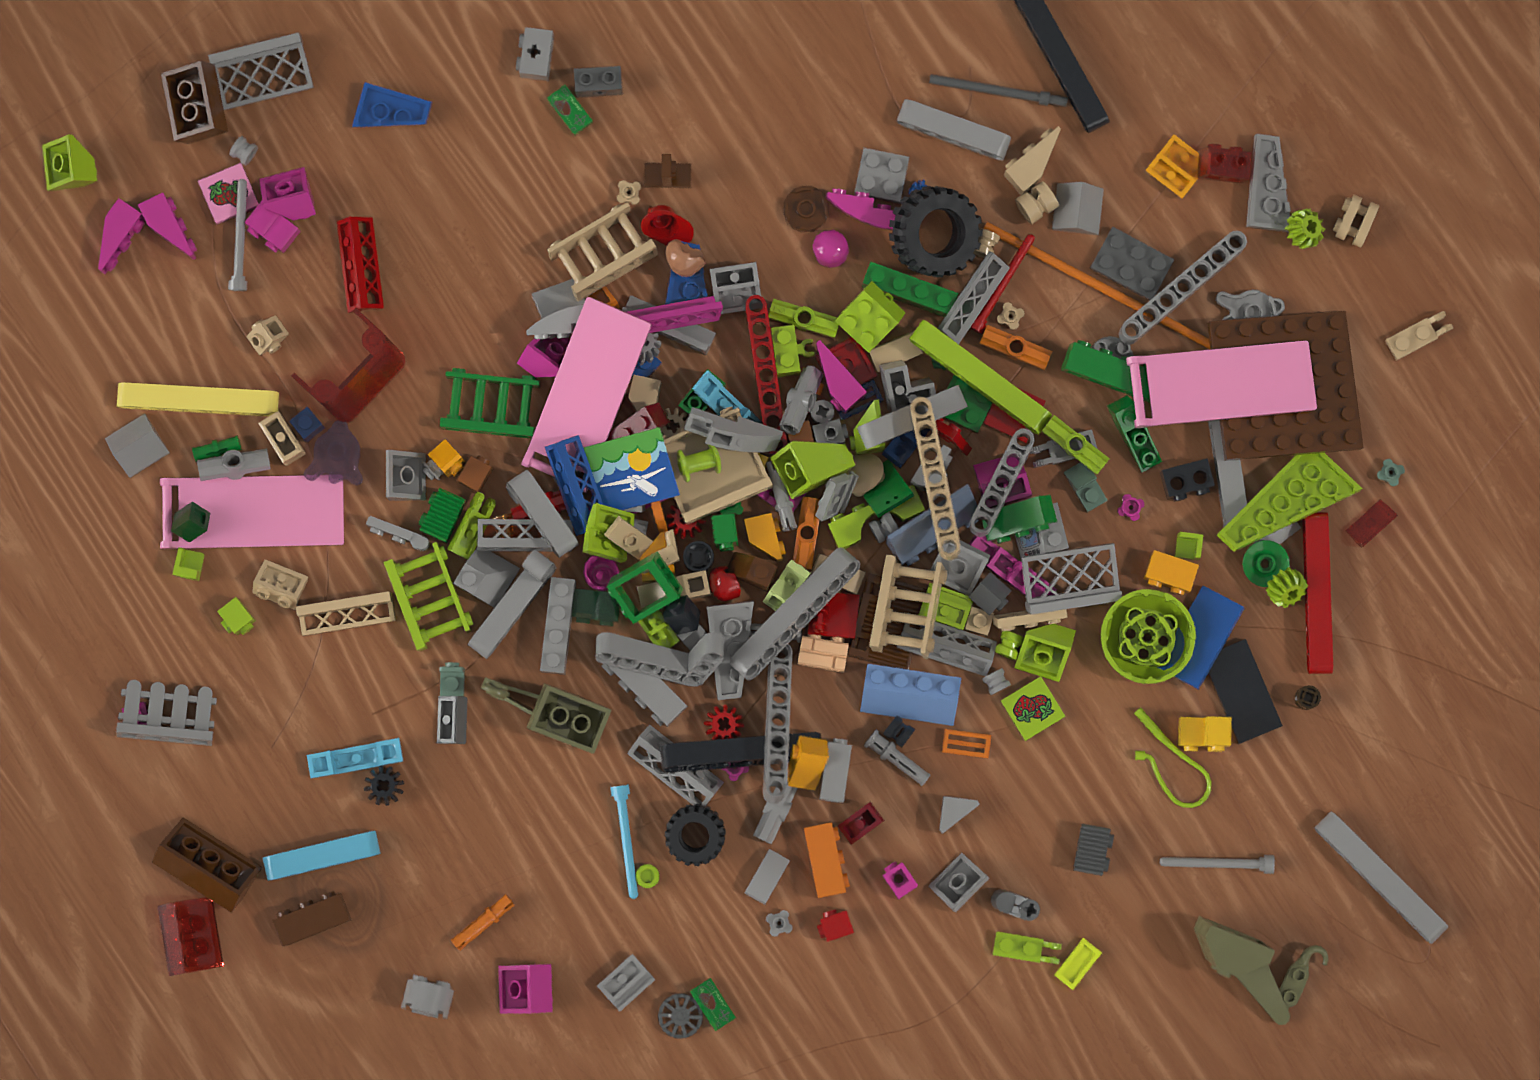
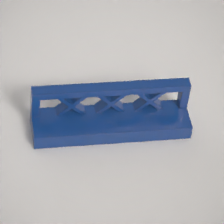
M577 435L545 447L576 536L585 533L593 504L604 505L580 437ZM574 443L576 449L574 457L568 454L566 444ZM576 465L583 468L584 476L582 480L575 475ZM584 488L591 491L592 498L590 502L583 497Z

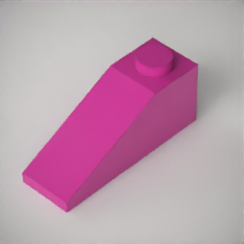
M819 340L816 343V348L829 395L832 398L830 403L838 412L843 410L846 414L867 395V391Z

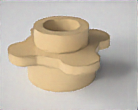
M620 181L618 184L620 191L617 201L619 203L638 204L640 201L638 197L639 190L641 189L640 183Z
M1009 302L1005 303L1002 313L997 317V321L1015 330L1019 326L1020 318L1024 316V310L1013 307Z

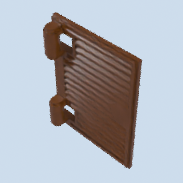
M868 573L858 611L855 639H850L847 655L893 668L909 670L912 652L897 648V645L892 644L883 646L882 652L872 651L869 646L878 596L872 595L874 584L881 585L882 576ZM895 580L894 586H897V589L922 593L927 591L925 588ZM896 598L891 601L890 609H893V612L918 615L923 602ZM891 621V623H887L886 632L890 635L900 636L904 623ZM916 624L909 625V627L919 630L920 626ZM860 638L868 640L865 651L858 649Z

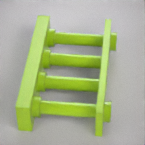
M437 542L432 543L435 552L404 564H396L393 559L384 562L415 647L419 652L428 648L426 643L429 642L430 638L462 626L469 633L471 632L470 626L473 625L469 611L464 612L447 568L445 560L449 559L444 546L439 547ZM439 561L443 574L412 586H404L401 577L405 576L404 573ZM447 582L451 596L420 608H412L409 600L413 598L412 595ZM453 604L456 605L459 618L425 630V628L420 629L418 621L421 620L422 616Z

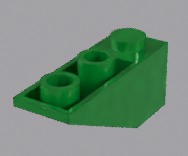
M1126 395L1107 405L1111 417L1140 471L1144 472L1161 463V457L1147 427L1135 428L1134 420H1136L1134 401Z

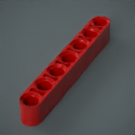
M753 295L747 299L745 311L762 424L767 426L766 420L769 416H776L781 422L783 412L767 303L762 296ZM752 300H758L762 303V310L760 312L750 310L749 303ZM756 323H762L766 328L765 334L761 336L754 334L753 326ZM760 346H765L769 350V356L765 359H761L756 355V349ZM764 369L772 372L773 378L769 382H763L759 377L760 372ZM770 392L775 395V404L766 405L763 402L765 393ZM778 426L777 428H775V429H778V430H780V431H783V430H781L780 426ZM783 431L782 437L780 439L783 443V447L787 445L785 431ZM769 451L768 453L773 456L777 452Z
M1316 512L1302 519L1304 579L1308 585L1305 589L1307 592L1305 594L1308 674H1332L1333 635L1328 512Z

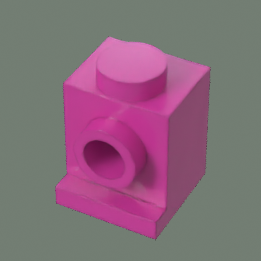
M894 861L884 868L886 873L882 876L898 899L918 886L903 862L897 864ZM895 875H902L903 881L896 883L894 881Z

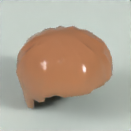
M678 239L672 240L666 247V257L670 268L674 273L682 277L693 276L706 263L700 249L691 248L688 244H684Z

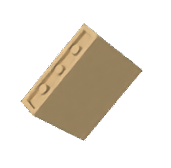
M731 406L719 412L720 417L735 422L738 416L742 417L739 407L733 409ZM684 427L676 431L677 434L672 437H668V435L663 436L680 495L674 498L686 525L773 488V484L766 473L758 452H741L719 447L716 448L721 459V472L717 474L714 468L690 474V481L686 482L678 468L677 451L681 450L684 456L707 450L708 444H705L706 437L684 430Z

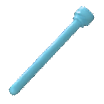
M629 785L610 787L611 797L614 796V801H617L628 893L631 899H635L638 897L626 803L630 789Z

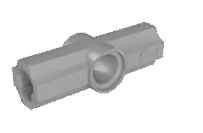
M807 366L803 368L795 388H791L788 392L786 399L787 408L779 424L781 430L787 434L795 435L799 433L807 413H811L815 408L816 392L823 378L822 371L816 369V367Z
M267 449L243 453L237 450H229L220 457L197 460L200 481L223 477L237 480L246 473L271 469Z
M787 782L786 793L782 801L777 804L766 803L762 811L763 816L753 836L772 844L781 823L785 821L793 804L791 802L798 789L797 787L788 786ZM776 787L773 793L779 794L781 791Z

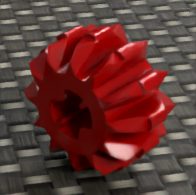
M673 505L670 507L675 515L667 514L666 517L675 521L669 522L667 526L668 528L677 526L674 529V536L680 530L682 531L681 539L686 538V532H689L692 539L695 538L694 529L698 533H702L703 530L698 524L706 525V520L700 519L688 525L686 523L683 525L681 523L682 518L680 517L682 514L680 510Z
M724 704L722 713H720L717 706L714 707L716 716L710 712L707 713V716L713 719V721H705L704 725L712 726L713 728L707 730L706 734L716 733L712 740H717L719 736H721V739H725V737L732 739L733 733L737 737H741L742 734L735 729L744 728V724L736 723L743 716L739 714L733 717L737 710L735 707L731 709L730 713H727L728 706ZM724 718L729 720L728 725L730 728L727 731L725 728L724 731L719 730L720 724L718 721L720 719L723 721Z

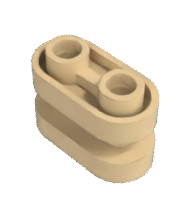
M1353 194L1352 198H1346L1342 210L1345 211L1342 219H1337L1333 231L1336 232L1335 237L1344 240L1347 234L1354 237L1352 244L1361 248L1379 209V205L1370 202L1368 208L1360 205L1362 198ZM1356 213L1364 216L1359 228L1351 226Z

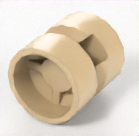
M1043 181L1034 186L1030 194L1025 192L1015 199L1020 212L1030 224L1041 219L1044 212L1050 213L1059 207L1053 192Z

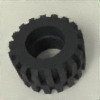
M689 804L677 810L669 820L665 831L666 847H669L671 856L674 855L676 857L675 860L678 862L683 861L685 862L684 865L690 866V864L700 866L703 863L705 865L710 860H714L721 851L725 842L726 828L723 826V820L718 817L719 814L716 811L710 810L711 807L707 805L703 807L701 804L693 806ZM698 822L707 828L709 840L705 846L693 848L684 842L681 833L687 823Z

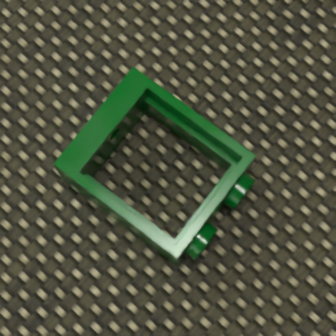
M658 551L613 576L607 585L609 595L612 599L617 600L623 615L630 619L633 624L675 601L683 591V587ZM649 569L666 595L638 610L621 584Z

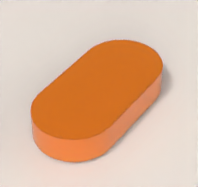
M652 502L651 507L659 533L667 532L668 526L661 502Z

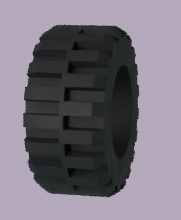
M925 186L921 190L915 189L911 191L910 197L904 196L900 200L902 206L900 208L895 207L893 214L896 215L895 219L890 220L889 227H893V233H889V241L894 242L895 245L891 247L894 254L899 255L898 260L902 264L907 265L908 269L933 277L951 276L956 274V270L962 271L967 267L966 261L972 262L976 255L973 252L975 249H980L981 243L978 242V238L983 236V229H979L978 224L982 223L981 216L975 215L978 209L973 203H969L967 196L949 188ZM939 209L945 211L951 220L952 236L943 250L933 254L925 251L919 239V228L922 220L928 213Z

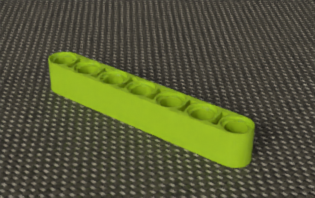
M922 320L909 338L915 346L1033 433L1039 435L1053 416L1047 409L929 322Z

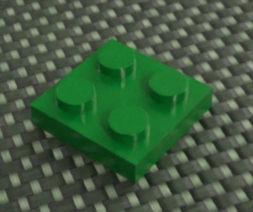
M953 375L947 389L959 385L968 407L943 418L978 434L992 402L956 375Z

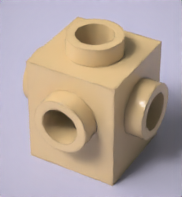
M275 315L254 323L251 327L253 330L246 337L257 353L262 355L266 352L272 354L280 349V343L289 333Z

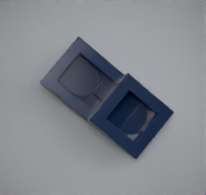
M924 428L919 434L925 438L931 429ZM912 430L895 437L883 451L882 455L898 468H901L918 447L915 431Z

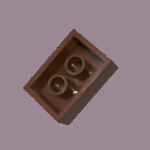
M198 61L161 73L174 141L190 144L228 132L215 64Z

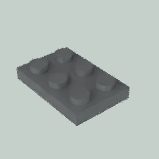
M1112 227L1090 269L1150 301L1157 293L1174 259Z

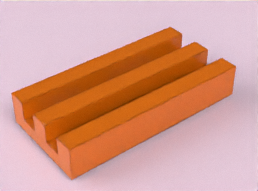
M944 729L941 753L988 759L991 735ZM956 735L986 739V743L948 739V736ZM947 744L982 748L985 751L980 753L947 748Z

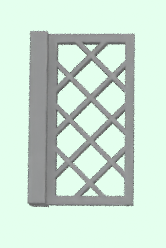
M295 33L208 55L210 63L215 64L224 110L314 88L301 34ZM299 49L301 58L296 66L285 60L290 50ZM284 52L282 57L277 55L278 53ZM274 55L280 59L274 71L262 65L267 56ZM262 58L259 63L254 59ZM246 61H252L258 65L251 77L240 71V68ZM283 61L294 67L288 80L276 73ZM238 63H239L237 69H236L235 67L231 66V65H234V64H238ZM301 63L303 64L304 71L299 68ZM228 66L235 70L229 82L220 78L218 68ZM260 67L272 73L266 85L254 79ZM299 70L305 74L308 84L297 86L290 81L296 71ZM237 73L249 79L243 91L231 85ZM274 76L286 82L281 91L275 92L268 88ZM252 81L263 87L260 95L254 98L245 93ZM221 82L227 85L224 90ZM289 84L294 87V88L286 89ZM229 87L241 93L236 102L227 104L225 94ZM266 90L271 92L270 94L263 95ZM243 96H246V97L249 98V99H246V100H242V101H241V99L243 98Z
M1114 543L1021 557L1026 594L1025 607L1026 612L1031 615L1116 602L1122 597V591L1119 587ZM1109 549L1110 559L1105 565H1102L1095 557L1101 550ZM1081 553L1089 557V560L1082 569L1072 563L1077 554ZM1055 557H1061L1066 561L1059 572H1056L1049 566ZM1038 560L1043 564V567L1036 576L1029 572V561ZM1092 561L1102 567L1094 579L1085 573ZM1069 565H1072L1079 571L1072 582L1062 576ZM1046 568L1056 574L1049 586L1039 580ZM1105 571L1112 575L1113 585L1102 586L1098 583V580ZM1082 575H1085L1092 581L1085 590H1080L1075 586ZM1061 578L1069 586L1064 593L1058 594L1052 590V587ZM1036 582H1039L1046 588L1041 596L1032 597L1031 588Z

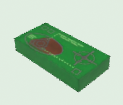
M563 85L547 97L548 102L574 136L593 123V120L566 85Z
M711 978L690 991L715 1031L736 1018Z

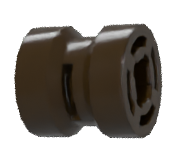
M1314 686L1301 687L1295 693V704L1302 710L1315 708L1321 701V694Z

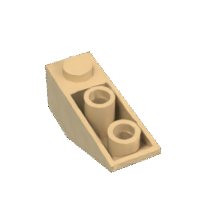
M1059 126L1055 130L1052 128L1048 129L1041 136L1043 140L1037 145L1034 143L1030 144L1023 151L1025 155L1019 160L1015 157L1005 166L1007 170L1004 176L1021 195L1040 182L1061 130Z
M706 570L676 577L683 587L680 597L687 595L693 600L711 596ZM658 582L637 587L641 609L666 595Z

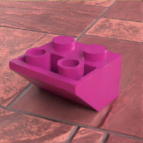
M1002 457L973 465L981 497L989 485ZM1014 457L1006 460L1007 465L1010 467L1019 465L1018 459ZM1024 466L1004 505L1027 500L1032 497ZM999 478L995 481L996 485L1000 488H1005L1009 485L1005 478ZM995 499L985 501L986 507L990 509L998 506Z

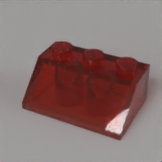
M204 897L157 906L169 976L224 967L212 900Z

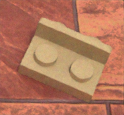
M264 560L253 581V593L261 599L276 602L283 608L296 610L298 600L308 582V576Z

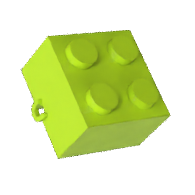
M871 281L840 313L835 322L869 353L900 322L906 312L893 301V296L890 293L885 294Z

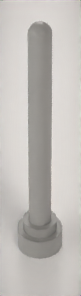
M240 179L237 185L234 276H231V280L228 283V290L247 291V281H245V276H243L247 181L245 179Z
M1264 855V857H1259V859L1162 857L1159 861L1160 865L1165 867L1259 869V871H1264V874H1274L1275 866L1274 855Z

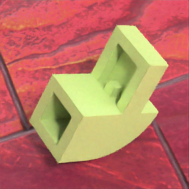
M791 560L763 602L776 611L805 582L810 572Z

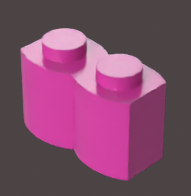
M263 201L259 203L245 221V224L249 227L246 231L256 239L260 236L267 241L265 245L275 253L278 250L284 253L301 232L283 216L264 208Z

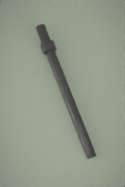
M933 74L930 75L929 80L930 84L1039 102V105L1045 106L1053 104L1066 107L1068 101L1067 97L1050 95V92L1046 91L1038 93Z

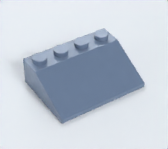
M967 484L950 495L957 530L964 525L966 528L970 527L971 518L977 508L975 498ZM946 499L936 504V506H944L947 502ZM930 509L887 536L886 544L893 555L896 556L901 566L906 564L909 567L919 560L918 555L924 551L929 554L938 548ZM941 520L938 527L942 530H947L952 524L948 520Z

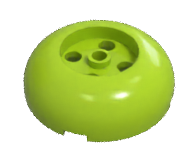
M1151 589L1133 591L1117 600L1108 610L1101 628V645L1109 664L1126 679L1143 684L1160 683L1182 671L1192 657L1196 640L1194 622L1186 607L1172 595ZM1149 616L1154 617L1155 625L1148 626L1145 622L1146 618ZM1180 628L1184 636L1183 653L1172 667L1162 670L1158 667L1165 666L1170 661L1171 652L1175 645V633ZM1128 629L1135 631L1136 635L1133 639L1126 637ZM1145 633L1151 636V640L1149 642H1145L1143 640V636ZM1161 636L1167 637L1168 644L1166 646L1159 644L1158 639ZM1140 649L1148 651L1147 658L1142 659L1139 657L1138 652Z

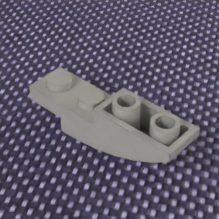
M584 304L568 307L544 317L526 330L527 335H534V339L549 338L548 334H557V338L571 337Z
M692 407L684 430L706 437L705 444L741 452L775 451L783 434V431L738 416L735 422Z

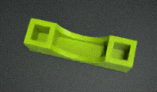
M914 485L909 486L914 497L889 511L890 514L898 517L902 522L925 512V508ZM862 503L852 508L853 513L846 516L841 513L830 518L831 523L828 524V528L837 548L843 547L846 549L861 542V530L864 523L870 517L876 515L869 505L865 506Z

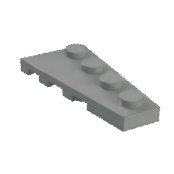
M754 600L707 606L710 633H719L724 637V659L714 670L718 700L741 698L744 677L731 666L730 661L732 656L749 639Z

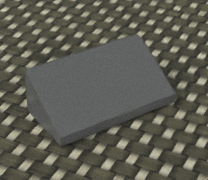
M438 696L437 744H466L467 697Z

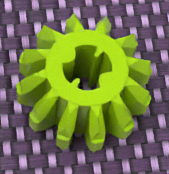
M1311 209L1297 210L1292 213L1291 217L1286 219L1289 225L1284 229L1289 231L1287 238H1292V245L1299 246L1300 249L1315 247L1318 241L1324 238L1321 233L1325 230L1321 226L1323 219H1318V212H1312Z
M1290 567L1285 571L1280 569L1279 573L1273 575V579L1267 582L1268 587L1266 591L1271 601L1278 607L1282 606L1284 608H1287L1289 605L1294 606L1296 601H1301V596L1307 593L1305 589L1308 587L1306 580L1303 578L1304 576L1296 569L1292 570Z

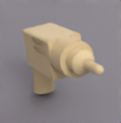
M673 529L665 533L667 547L658 551L667 566L680 560ZM647 569V570H645L644 572H642V573H644V574L647 573V572H649V573L651 574V572L649 571V569Z

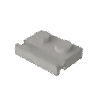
M850 471L849 475L845 473L830 478L826 483L823 497L818 503L819 507L815 516L823 521L836 516L838 512L844 513L859 476Z
M632 954L599 983L597 987L621 1011L656 979Z

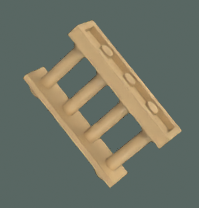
M628 202L613 207L610 213L564 240L555 241L547 249L551 261L560 258L575 281L571 288L578 302L658 255L657 247L653 240L642 241L627 218L632 215ZM618 222L635 246L627 254L621 251L608 231V228ZM600 234L615 257L614 261L608 265L601 263L588 243L589 239ZM577 246H580L595 269L594 273L588 277L581 275L567 253Z
M886 554L869 644L872 651L882 652L883 646L892 644L920 648L923 659H928L929 652L933 653L935 639L932 636L941 586L946 584L947 570H945L942 562H937L936 571L903 567L899 564L896 556ZM907 576L934 580L932 592L929 594L897 589V586H894L896 577ZM898 598L929 603L927 616L893 612V609H890L891 601ZM895 621L925 626L923 639L890 635L886 632L887 623Z

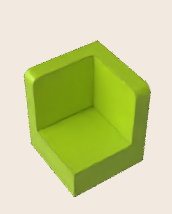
M1179 532L1177 534L1174 557L1198 561L1201 558L1203 534Z
M179 547L173 575L199 581L205 555Z

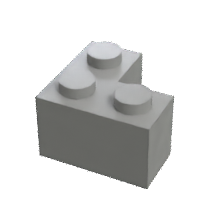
M902 360L879 365L887 409L890 413L911 405L912 401L918 397L928 398L936 394L934 382L929 377L910 381L907 365Z

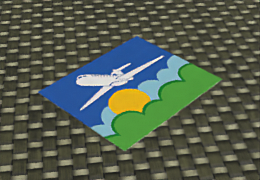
M660 427L584 447L587 460L605 506L625 510L680 495Z

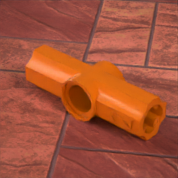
M987 325L980 341V345L1005 354L1010 359L1022 361L1044 371L1052 354L1051 350L1028 342L1021 336L1011 335ZM1014 342L1019 343L1022 346V351L1020 353H1013L1010 350V344Z
M802 497L793 561L803 566L805 570H812L820 521L815 516L820 499ZM803 528H811L814 536L811 539H804L801 537L800 532Z

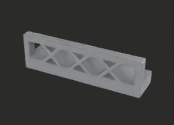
M989 251L938 329L959 344L1010 267L993 252Z
M631 295L622 311L627 312L655 306ZM699 325L655 332L704 355H707L716 336L715 332Z
M478 519L477 551H533L536 549L538 552H553L543 536L541 538H533L528 533L534 526L531 520ZM564 520L572 532L571 520ZM483 525H493L499 532L493 538H483ZM510 525H516L522 533L517 538H510L504 531ZM521 525L529 526L526 529H524Z
M935 622L933 631H939L944 636L939 637L933 633L932 638L935 639L933 653L929 652L928 658L987 676L993 662L997 642ZM904 623L900 636L923 639L925 626L919 625L922 629L917 630L909 627V623ZM955 639H963L967 644H960ZM897 645V648L921 655L920 648ZM982 645L990 648L989 653L980 650L977 646Z
M649 725L638 737L627 754L692 805L701 804V806L706 807L724 782L709 770L666 773L659 769L656 762H661L660 747L673 742ZM639 745L647 751L648 756H643L636 751ZM675 776H680L684 779L685 785L677 783ZM694 791H699L706 797L703 802L695 797Z

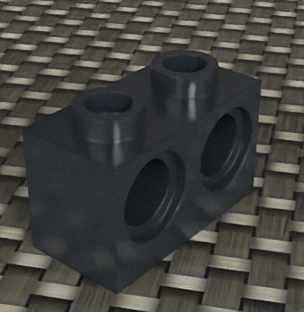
M1208 458L1164 469L1160 472L1167 500L1173 498L1174 502L1187 499V494L1195 492L1196 496L1210 493V488L1215 486ZM1194 473H1202L1205 477V482L1197 484L1193 479ZM1177 478L1181 480L1182 489H1173L1170 484L1171 479Z

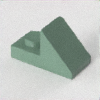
M1081 462L1063 472L1087 513L1108 501L1096 481V475Z

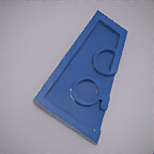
M365 82L352 127L426 125L433 102Z
M682 242L688 244L691 248L700 249L698 244ZM703 267L690 277H682L671 269L665 305L707 297Z

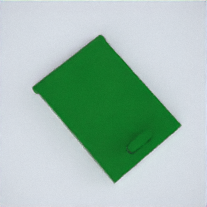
M889 460L883 462L885 479L863 495L878 518L914 497L911 489Z

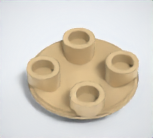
M870 453L853 456V461L856 465L846 472L849 475L850 471H853L859 476L852 492L856 497L863 496L885 479L882 461Z

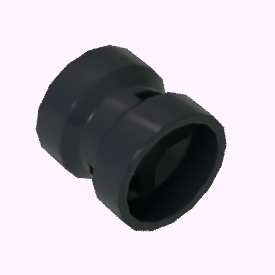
M896 715L883 734L888 738H893L896 744L902 748L916 729L911 725L904 724L903 719ZM902 727H903L904 730L901 732V734H900L898 737H896V735L899 733V731H900V730L902 729Z

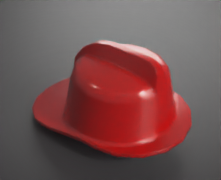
M667 205L649 207L647 215L641 222V230L646 236L666 246L675 239L690 243L694 236V228L691 223L677 215L673 208Z

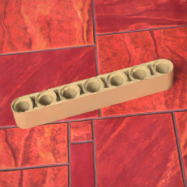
M918 397L911 403V416L938 550L943 559L954 560L960 554V542L933 409L927 398ZM920 405L928 408V411L923 415L915 412V409ZM924 428H929L933 432L928 438L922 437L919 433ZM928 451H934L937 454V458L929 461L924 458V455ZM932 474H939L942 480L937 484H933L929 481V477ZM937 497H944L947 502L944 506L938 507L933 501ZM941 520H948L952 525L949 529L942 530L938 527V524ZM946 543H953L956 549L952 553H947L943 550V546Z

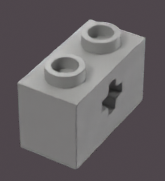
M525 27L524 34H520L519 48H522L521 57L517 56L516 70L519 71L521 78L548 81L554 42L552 30ZM534 50H537L538 54H536L535 58H531V54Z

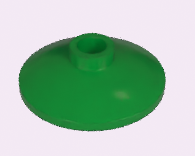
M1262 540L1252 544L1246 550L1242 562L1243 571L1248 580L1260 587H1268L1267 582L1273 579V575H1277L1280 569L1285 571L1290 565L1286 550L1280 544L1270 540ZM1263 559L1268 561L1266 568L1261 567L1260 563Z

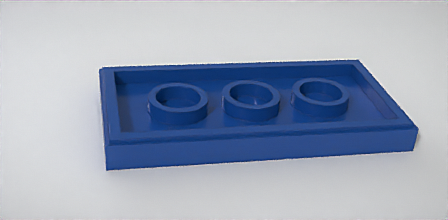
M1202 586L1188 610L1196 631L1193 654L1188 664L1174 676L1175 678L1199 690L1243 613L1244 606ZM1180 628L1175 633V645L1171 652L1170 661L1165 666L1158 667L1162 670L1172 667L1183 653L1184 636Z

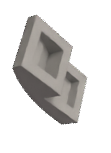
M769 849L747 887L745 894L765 905L790 860Z

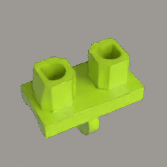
M659 610L638 621L653 644L671 648L680 642L671 627L664 621L663 615Z

